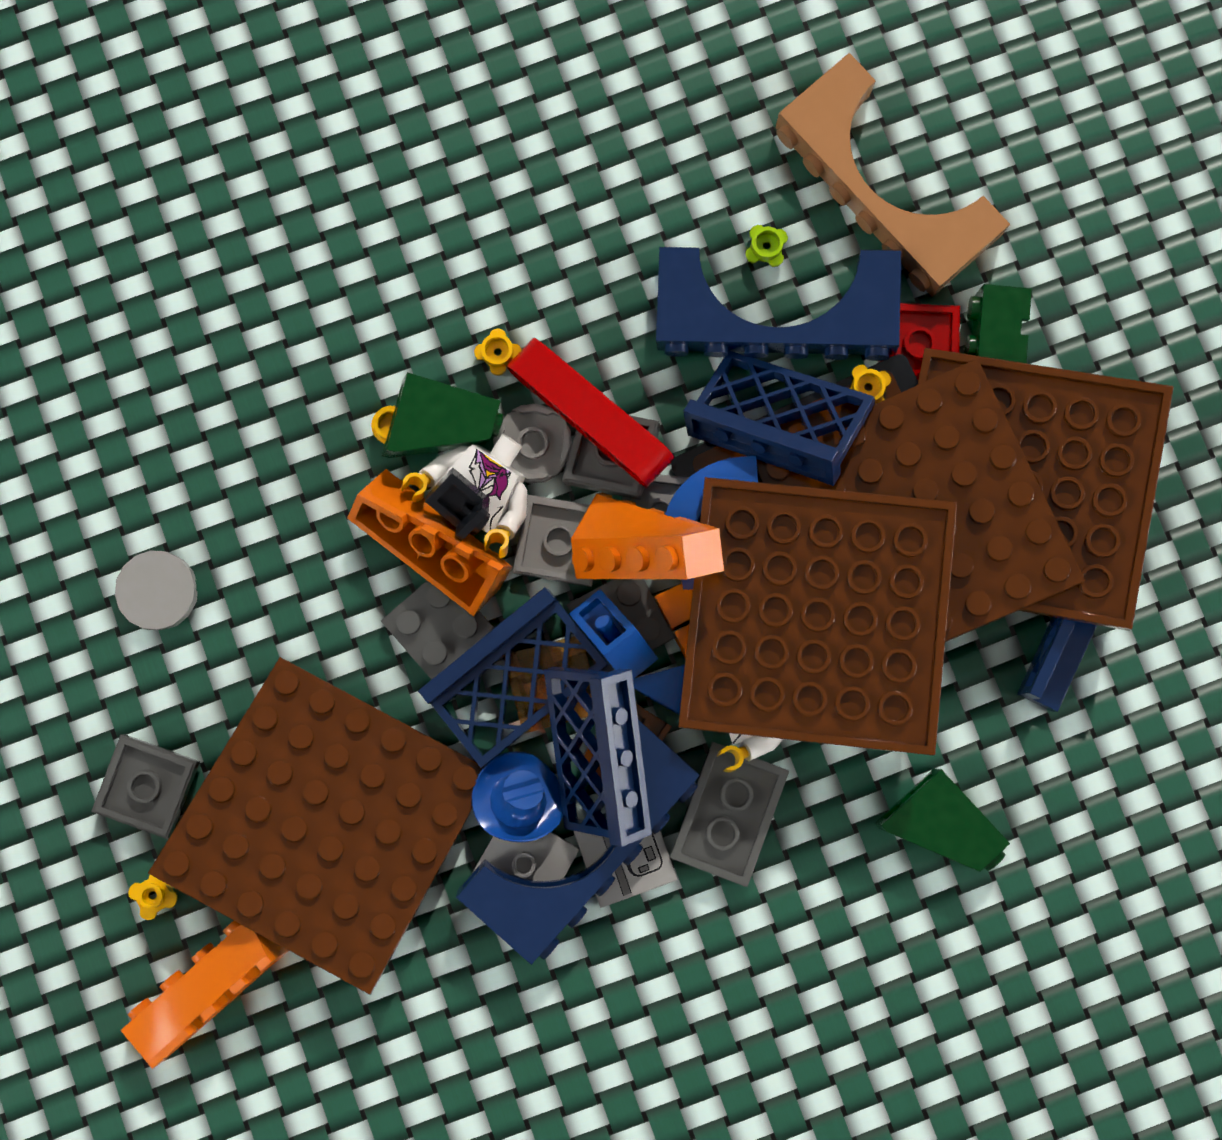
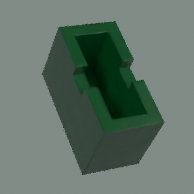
M983 284L975 296H971L969 299L967 318L968 320H973L972 335H968L966 338L964 354L1027 363L1029 335H1021L1022 321L1028 322L1030 320L1032 288Z

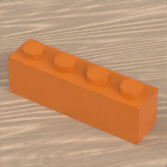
M385 469L357 494L347 519L468 613L475 616L498 592L513 566L504 559L498 558V554L488 548L485 552L484 544L470 533L460 541L455 536L456 527L429 506L424 498L419 502H413L412 497L416 492L409 486L401 491L403 481Z
M603 492L596 493L571 538L572 562L576 579L687 580L724 571L719 528L684 517L674 518L664 515V511L655 508L645 509L638 507L635 502L616 500L612 498V495Z
M233 921L223 930L227 936L216 947L211 942L208 943L191 958L195 965L184 975L180 970L176 971L159 986L163 993L157 999L151 1002L146 998L127 1014L131 1021L120 1031L153 1069L165 1061L289 950Z

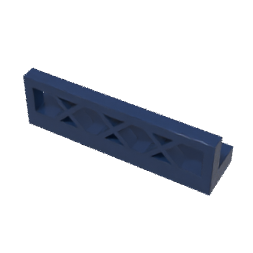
M1052 617L1017 695L1050 711L1058 712L1097 625Z

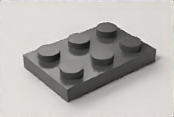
M711 742L697 781L698 787L692 794L670 858L748 887L789 770L755 758L751 761L744 759L743 764L737 770L729 773L723 771L724 769L734 766L735 757L730 752H725L717 757L718 752L725 746Z

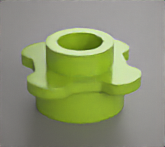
M753 226L749 232L751 244L745 252L746 259L751 263L762 261L769 263L771 267L780 266L784 260L782 248L788 240L787 233L782 229L769 226ZM769 243L770 248L764 249L763 244Z

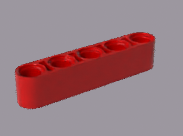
M532 338L506 366L519 382L643 487L648 488L675 458L661 441L538 339Z

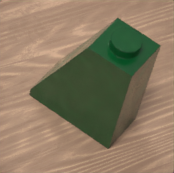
M407 372L401 383L382 456L395 458L453 450L460 446L470 447L472 444L483 446L491 439V436L497 437L503 421V414L498 413L501 401Z
M933 768L875 822L879 829L979 872L984 868L989 871L996 867L1006 855L1003 850L1010 845L1008 840L942 769Z

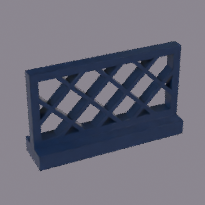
M728 351V356L723 358L698 400L690 399L683 413L687 434L690 437L745 456H756L757 460L834 486L841 474L840 465L875 405V396L752 357H745L743 354ZM733 366L748 370L750 376L729 382L727 377ZM776 379L783 381L786 385V388L765 394L761 383ZM752 386L756 387L759 394L758 397L738 403L734 392ZM809 391L821 394L822 400L802 406L797 396ZM727 394L733 404L721 409L709 405L712 399ZM791 397L796 408L775 415L770 404ZM845 403L860 406L856 413L839 418L835 409L836 406ZM764 406L769 416L754 421L745 418L743 413ZM828 409L833 421L812 427L807 416ZM801 418L805 430L790 433L781 430L780 425ZM837 430L841 437L836 448L820 443L817 439L819 436Z
M546 587L418 690L425 701L434 707L481 768L549 714L548 699L536 698L538 674H544V670L539 669L542 645L564 648L562 668H568L570 648L587 650L596 662L588 670L602 671L609 665L561 606L557 598ZM555 614L566 624L565 643L542 641L544 623ZM537 630L536 640L526 639ZM571 633L574 634L581 644L570 643ZM520 643L535 645L533 669L511 666L512 650ZM506 655L505 666L494 665ZM488 669L504 670L501 694L479 692L481 675ZM510 671L532 673L530 698L508 695ZM561 679V691L567 699L572 692ZM474 682L473 692L463 691L467 686ZM457 695L472 696L470 720L455 719L445 705ZM479 697L501 699L498 723L476 721ZM507 700L529 702L528 719L520 726L504 724ZM535 703L546 704L534 714ZM459 724L469 725L468 735ZM475 727L498 728L496 745L483 755L474 744ZM504 729L514 730L503 739Z
M561 667L544 669L564 829L609 838L610 845L619 847L652 835L632 670L617 669L605 672ZM560 679L564 681L572 692L568 700L562 694ZM589 683H590L591 697H590V695L586 692V688H587V686L589 685ZM578 701L588 713L585 721L574 710ZM566 721L570 723L577 733L573 740L566 731ZM594 724L596 729V737L591 732V729L594 726ZM583 742L594 755L590 762L579 750ZM571 761L575 763L582 773L578 780L572 773ZM599 765H600V769H601V777H602V779L600 778V776H599V775L597 774V772H596V770H597V768L599 767ZM588 782L599 796L595 803L584 789ZM576 801L580 803L587 813L584 820L578 819ZM604 805H605V809H606V817H607V819L604 817V815H603L602 812H601V810H602V808L604 807Z

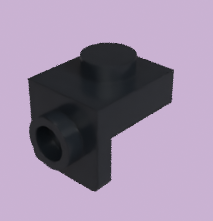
M454 468L426 495L425 502L456 527L455 536L460 541L470 532L473 535L479 533L490 518L488 515L490 498Z

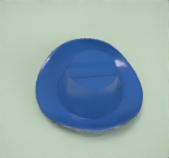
M518 751L504 753L488 762L479 773L472 791V808L478 823L490 835L510 842H531L548 835L559 825L563 814L558 779L550 768L534 755Z

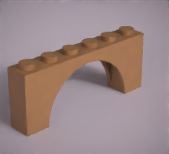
M848 53L779 112L775 127L777 129V136L787 148H794L803 157V164L813 176H820L829 185L832 197L840 205H847L856 215L855 219L861 229L868 234L873 233L882 243L883 250L901 251V264L909 272L908 276L913 285L922 292L927 291L933 297L996 242L1010 226V223L984 196L957 211L925 215L905 211L891 205L879 197L867 185L853 159L850 130L855 113L870 97L876 80Z

